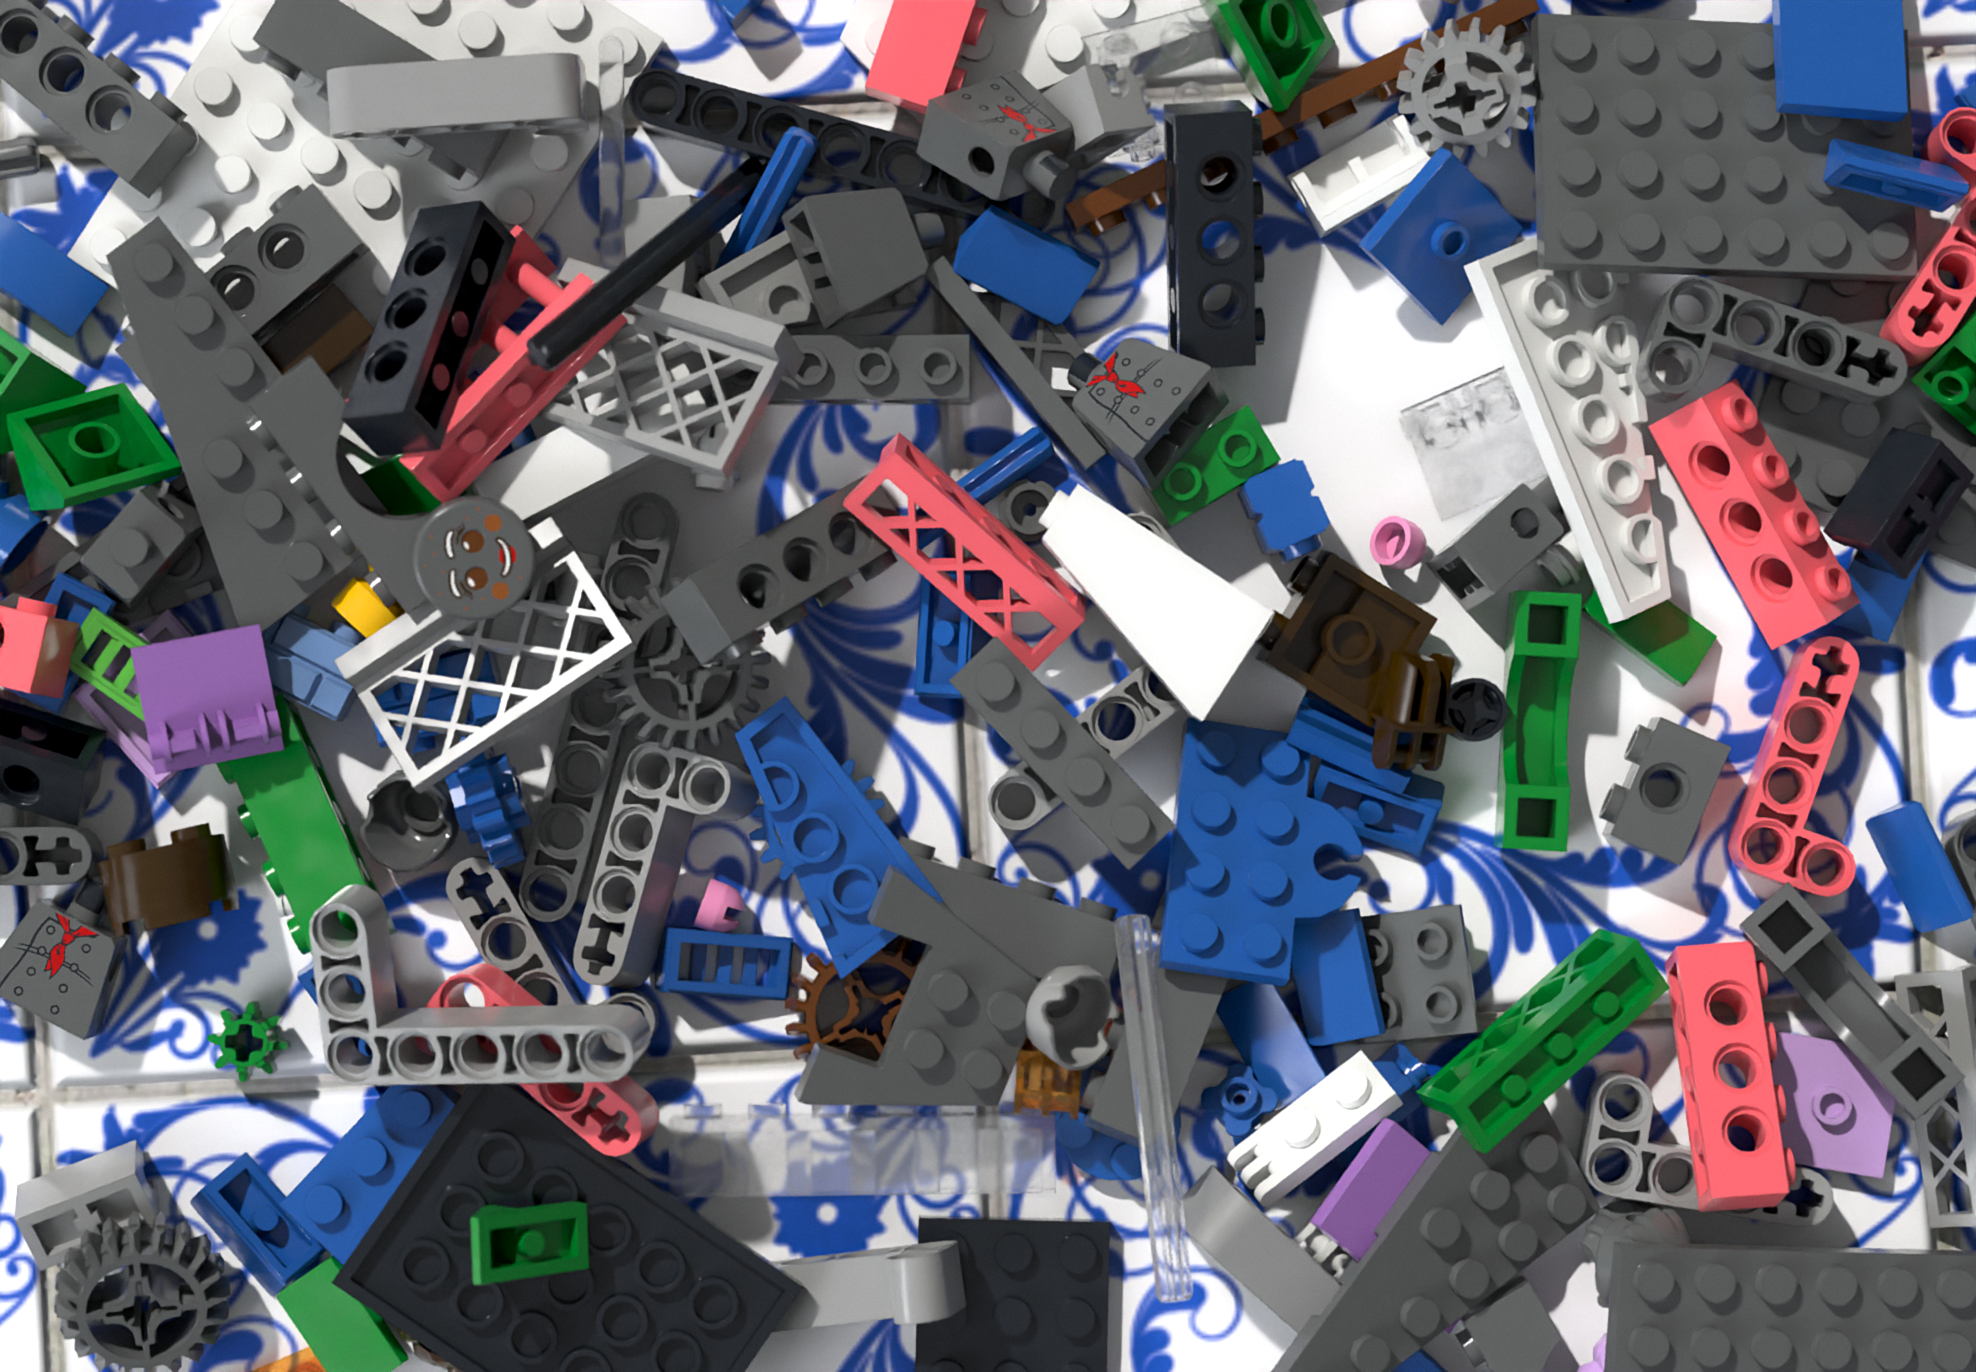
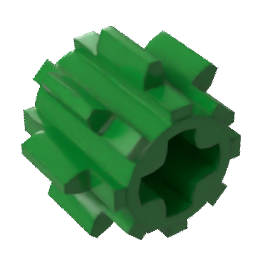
M258 1001L249 1002L243 1016L241 1014L237 1015L230 1008L221 1011V1017L224 1021L222 1024L226 1028L223 1032L207 1036L208 1041L215 1043V1045H220L223 1054L214 1066L217 1069L230 1063L237 1066L236 1072H239L240 1082L250 1080L256 1066L258 1069L262 1068L268 1074L275 1073L278 1068L274 1061L276 1058L273 1056L275 1050L280 1051L291 1047L290 1041L278 1038L276 1027L282 1022L283 1015L279 1014L269 1019L261 1017L262 1011H260ZM251 1025L253 1036L263 1039V1047L251 1052L250 1056L247 1057L246 1046L236 1044V1034L247 1031Z

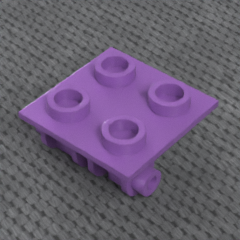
M260 624L130 648L155 775L284 750Z

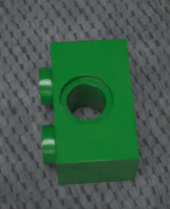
M1246 405L1206 429L1153 492L1142 484L1141 486L1169 530L1242 486L1247 479L1275 466L1281 458L1249 405Z

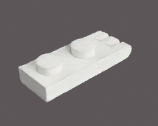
M1360 1050L1233 1148L1228 1154L1227 1160L1235 1171H1242L1241 1179L1249 1189H1255L1254 1196L1264 1207H1268L1276 1203L1380 1123L1384 1117L1386 1118L1403 1105V1102L1363 1051Z

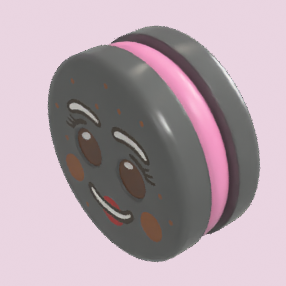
M474 495L457 497L444 502L424 519L414 539L412 562L420 589L435 607L450 616L474 621L497 617L510 610L523 598L534 577L536 552L527 527L511 508L495 499Z

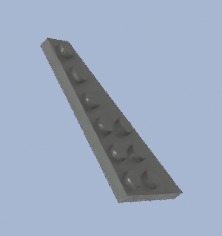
M1543 1102L1487 1154L1474 1150L1458 1127L1441 1151H1432L1373 1231L1378 1237L1359 1263L1350 1262L1338 1279L1342 1284L1338 1292L1321 1315H1312L1271 1372H1391L1597 1213L1601 1208L1545 1103Z

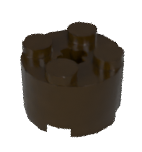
M209 823L171 831L172 844L153 849H147L145 838L107 846L109 859L98 862L97 867L114 938L131 935L128 924L131 921L143 919L145 931L208 917L211 915L208 903L222 900L224 912L240 909L241 904L224 833L212 835Z

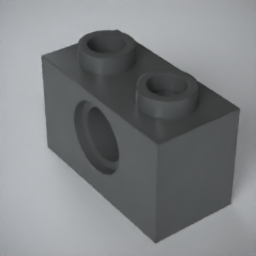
M1651 717L1647 727L1638 724L1624 754V759L1632 762L1622 786L1616 783L1612 784L1599 813V818L1607 821L1602 834L1668 863L1682 865L1731 747L1662 717ZM1658 770L1669 773L1676 786L1673 799L1662 807L1653 805L1645 793V784L1648 777Z

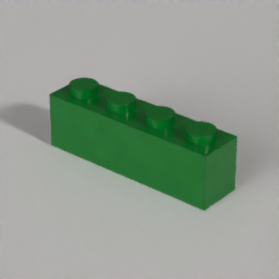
M280 694L274 697L278 712L284 750L218 762L216 764L229 785L237 783L245 802L237 807L239 817L250 838L253 841L261 838L270 860L262 863V869L275 895L278 898L286 895L294 917L287 920V926L297 948L303 955L309 952L312 955L309 928L310 920L317 909L342 888L353 884L368 886L376 891L380 897L381 895L298 707ZM387 910L389 935H392L397 931ZM338 911L340 922L344 927L358 933V926L354 918L344 911Z

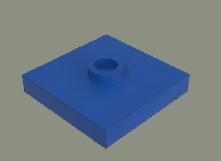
M1440 147L1358 245L1431 320L1443 326L1473 290L1463 266L1508 248L1524 228L1452 152Z

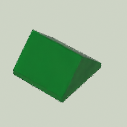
M1199 0L1249 92L1274 112L1287 110L1335 43L1313 0Z
M124 382L7 414L8 432L30 511L62 509L179 476L182 473L181 463Z

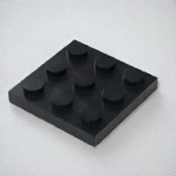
M919 1215L918 1244L949 1240L958 1242L966 1307L948 1318L916 1324L915 1372H1107L1109 1219Z

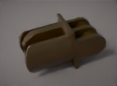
M1391 651L1382 712L1369 711V716L1376 719L1371 756L1372 762L1377 769L1388 770L1393 764H1397L1401 770H1413L1417 764H1421L1427 771H1436L1440 768L1443 761L1447 734H1456L1457 730L1445 724L1455 661L1451 654L1433 653L1427 657L1418 653L1408 654L1407 652Z

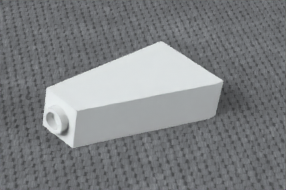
M685 363L670 370L674 382L691 375ZM661 375L629 391L631 399L635 400L664 387ZM699 390L679 398L686 419L708 409ZM618 397L589 413L599 416L621 406V399ZM670 403L638 416L642 431L650 434L677 423ZM628 421L622 423L623 425L629 426ZM564 425L489 464L466 488L468 494L463 496L475 495L495 499L511 508L527 526L665 458ZM708 428L692 434L695 444ZM682 439L677 441V443L684 445Z
M1077 484L1070 496L1058 490L1038 521L1048 528L1041 542L1183 709L1199 722L1203 721L1274 612L1079 484Z

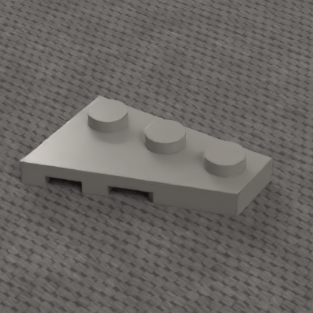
M786 230L709 273L694 284L705 301L784 325L786 329L821 324ZM908 286L851 318L908 309L917 303L918 300Z

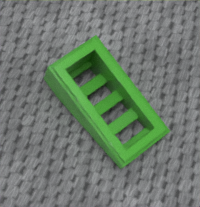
M94 606L78 629L69 669L145 722L139 692L135 694L126 688L135 675L132 656L115 680L104 673L123 645L130 649L151 643ZM101 630L112 636V639L92 666L82 658Z

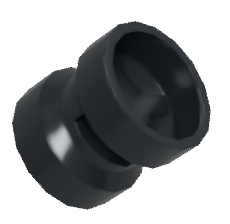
M1468 678L1451 684L1445 724L1457 730L1456 734H1449L1450 736L1460 741L1480 742L1492 738L1501 730L1507 718V703L1504 694L1496 684L1482 678Z

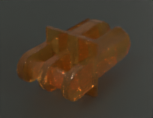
M1027 1035L1022 1049L1018 1052L1013 1114L1021 1115L1022 1108L1042 1110L1041 1117H1049L1050 1111L1070 1113L1069 1119L1078 1120L1082 1070L1067 1071L1053 1062L1041 1050L1033 1051V1043Z

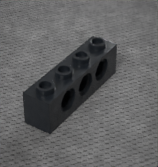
M1240 100L1163 104L1168 350L1203 362L1212 368L1256 365V346L1264 345L1265 342L1264 313L1261 307H1255V283L1263 282L1265 271L1262 246L1254 244V220H1261L1264 211L1260 181H1253V156H1261L1263 149L1261 121L1259 117H1252V110ZM1216 157L1228 158L1229 170L1226 177L1215 185L1202 184L1201 172L1204 165ZM1216 221L1229 222L1230 233L1222 245L1216 248L1203 247L1202 236L1210 224ZM1219 284L1230 285V299L1224 307L1215 311L1204 310L1203 300L1209 289Z
M481 200L419 210L341 420L378 457L440 450L516 242V238Z
M0 698V802L78 826L100 786L107 731Z

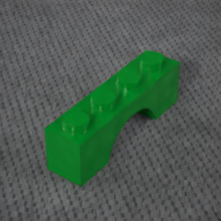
M1516 590L1509 593L1503 694L1507 703V718L1500 733L1494 847L1567 852L1571 791L1567 766V732L1571 687L1579 655L1582 594Z

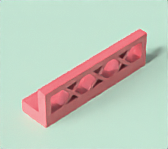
M900 432L882 449L879 464L844 499L843 506L987 633L993 638L997 636L1032 672L1085 620L1087 598ZM888 478L907 495L908 516H882L865 500ZM916 504L928 515L917 516ZM917 528H944L955 538L956 558H929L918 548ZM898 529H909V539ZM964 547L976 557L964 558ZM965 570H992L1003 580V599L977 600L966 590ZM945 571H957V581ZM1011 588L1023 599H1011ZM1004 612V623L993 613ZM1012 612H1039L1055 627L1034 648H1031L1013 632Z

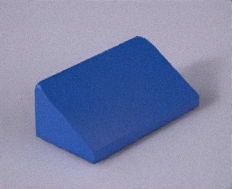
M1833 138L1829 143L1823 182H1826L1827 185L1941 213L1968 194L1969 184L1955 169L1947 165Z
M991 204L960 236L953 271L968 281L1043 320L1059 326L1069 316L1097 273L1100 261Z
M945 571L957 581V571ZM965 571L966 590L977 600H998L999 577L995 573ZM921 574L914 695L965 699L949 680L983 649L993 637Z
M1320 758L1307 797L1334 807L1350 821L1358 837L1421 858L1441 810L1445 786L1439 781L1412 773L1410 781L1401 795Z
M1904 800L1869 817L1865 821L1866 828L1916 930L1919 932H1930L1974 917L1972 914L1974 910L1921 802Z
M1359 908L1341 910L1337 914L1316 924L1294 925L1291 968L1309 1046H1324L1386 1033Z
M1244 981L1222 994L1216 1013L1243 1061L1252 1068L1253 1078L1263 1088H1271L1276 1092L1278 1104L1275 1111L1293 1103L1327 1077L1275 985Z
M245 1152L204 1186L190 1200V1204L266 1292L271 1296H275L321 1256L326 1249L279 1205L286 1196L252 1157Z

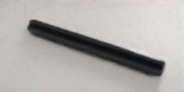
M754 158L744 161L531 336L526 343L529 351L527 355L529 363L532 366L539 365L546 372L553 371L741 215L769 163L762 164Z

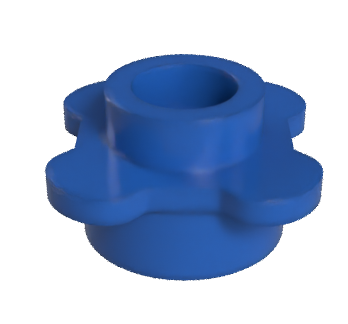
M1243 1063L1231 1065L1227 1070V1077L1216 1087L1205 1088L1201 1094L1203 1109L1208 1113H1215L1218 1121L1225 1127L1226 1132L1230 1136L1238 1138L1248 1135L1251 1129L1255 1128L1262 1121L1265 1114L1275 1111L1278 1104L1276 1092L1271 1088H1263L1253 1078L1252 1068ZM1241 1095L1245 1098V1102L1242 1105H1236L1233 1102L1234 1097Z

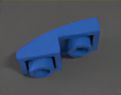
M0 211V292L9 299L17 300L66 338H72L108 290L109 286L41 237Z

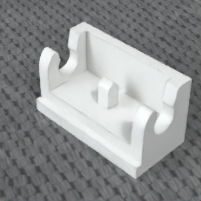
M1397 113L1375 127L1286 177L1287 182L1320 239L1401 193L1429 161L1430 156L1426 153L1417 135L1413 136L1409 132L1410 124L1404 115L1398 116Z

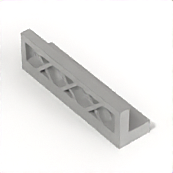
M1968 964L1949 970L1895 975L1894 981L1898 1006L1931 1038L1965 1076L1962 1081L1923 1115L1914 1120L1929 1227L1976 1226V964ZM1941 985L1944 1013L1935 1025L1920 1012L1917 987ZM1944 1110L1948 1111L1960 1122L1962 1140L1954 1151L1947 1147L1938 1138L1936 1121ZM1953 1173L1969 1186L1973 1211L1948 1212L1945 1184Z

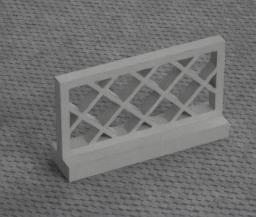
M568 257L557 280L565 289L580 272L597 283L611 271ZM655 285L622 313L628 321L600 349L605 350L611 369L582 382H578L575 375L568 382L569 387L561 390L537 416L728 479L782 376L794 379L805 356L784 325ZM636 334L647 336L652 350L620 364L614 344ZM660 341L666 342L667 344L661 346ZM691 351L702 354L706 368L675 382L673 381L668 361ZM714 358L719 359V360H722V361H720V362H718V363H715ZM658 366L664 387L632 400L626 380ZM746 368L760 373L750 391L728 400L721 379ZM712 384L719 404L686 419L679 398ZM616 385L622 405L599 416L588 413L584 399ZM667 403L671 404L677 423L653 434L642 431L638 416ZM575 404L576 409L569 407V405ZM725 420L728 434L717 455L696 449L692 434ZM628 421L629 426L623 425L622 423ZM682 439L684 445L677 443V441Z
M551 516L529 530L536 552L535 573L526 594L509 610L525 613L517 643L489 639L494 619L497 617L474 621L459 619L442 612L427 599L410 613H404L334 660L345 680L356 691L411 785L419 794L638 649L583 564L582 558ZM571 569L578 580L572 606L543 603L548 583ZM588 598L596 610L585 609ZM539 615L568 619L560 649L531 645ZM582 621L606 625L614 637V640L593 654L573 652ZM453 646L471 649L463 679L435 675L440 655ZM485 651L513 655L505 686L477 682ZM527 658L556 662L551 682L537 691L519 688ZM570 664H574V665H575V666H573L572 668L569 669ZM399 682L417 685L408 715L385 712L377 697ZM431 687L459 691L451 722L423 718ZM473 694L501 698L496 718L483 727L465 725ZM516 700L521 701L514 706ZM394 726L405 727L402 738ZM419 730L447 734L442 754L422 768H419L412 756ZM461 736L467 737L460 742Z

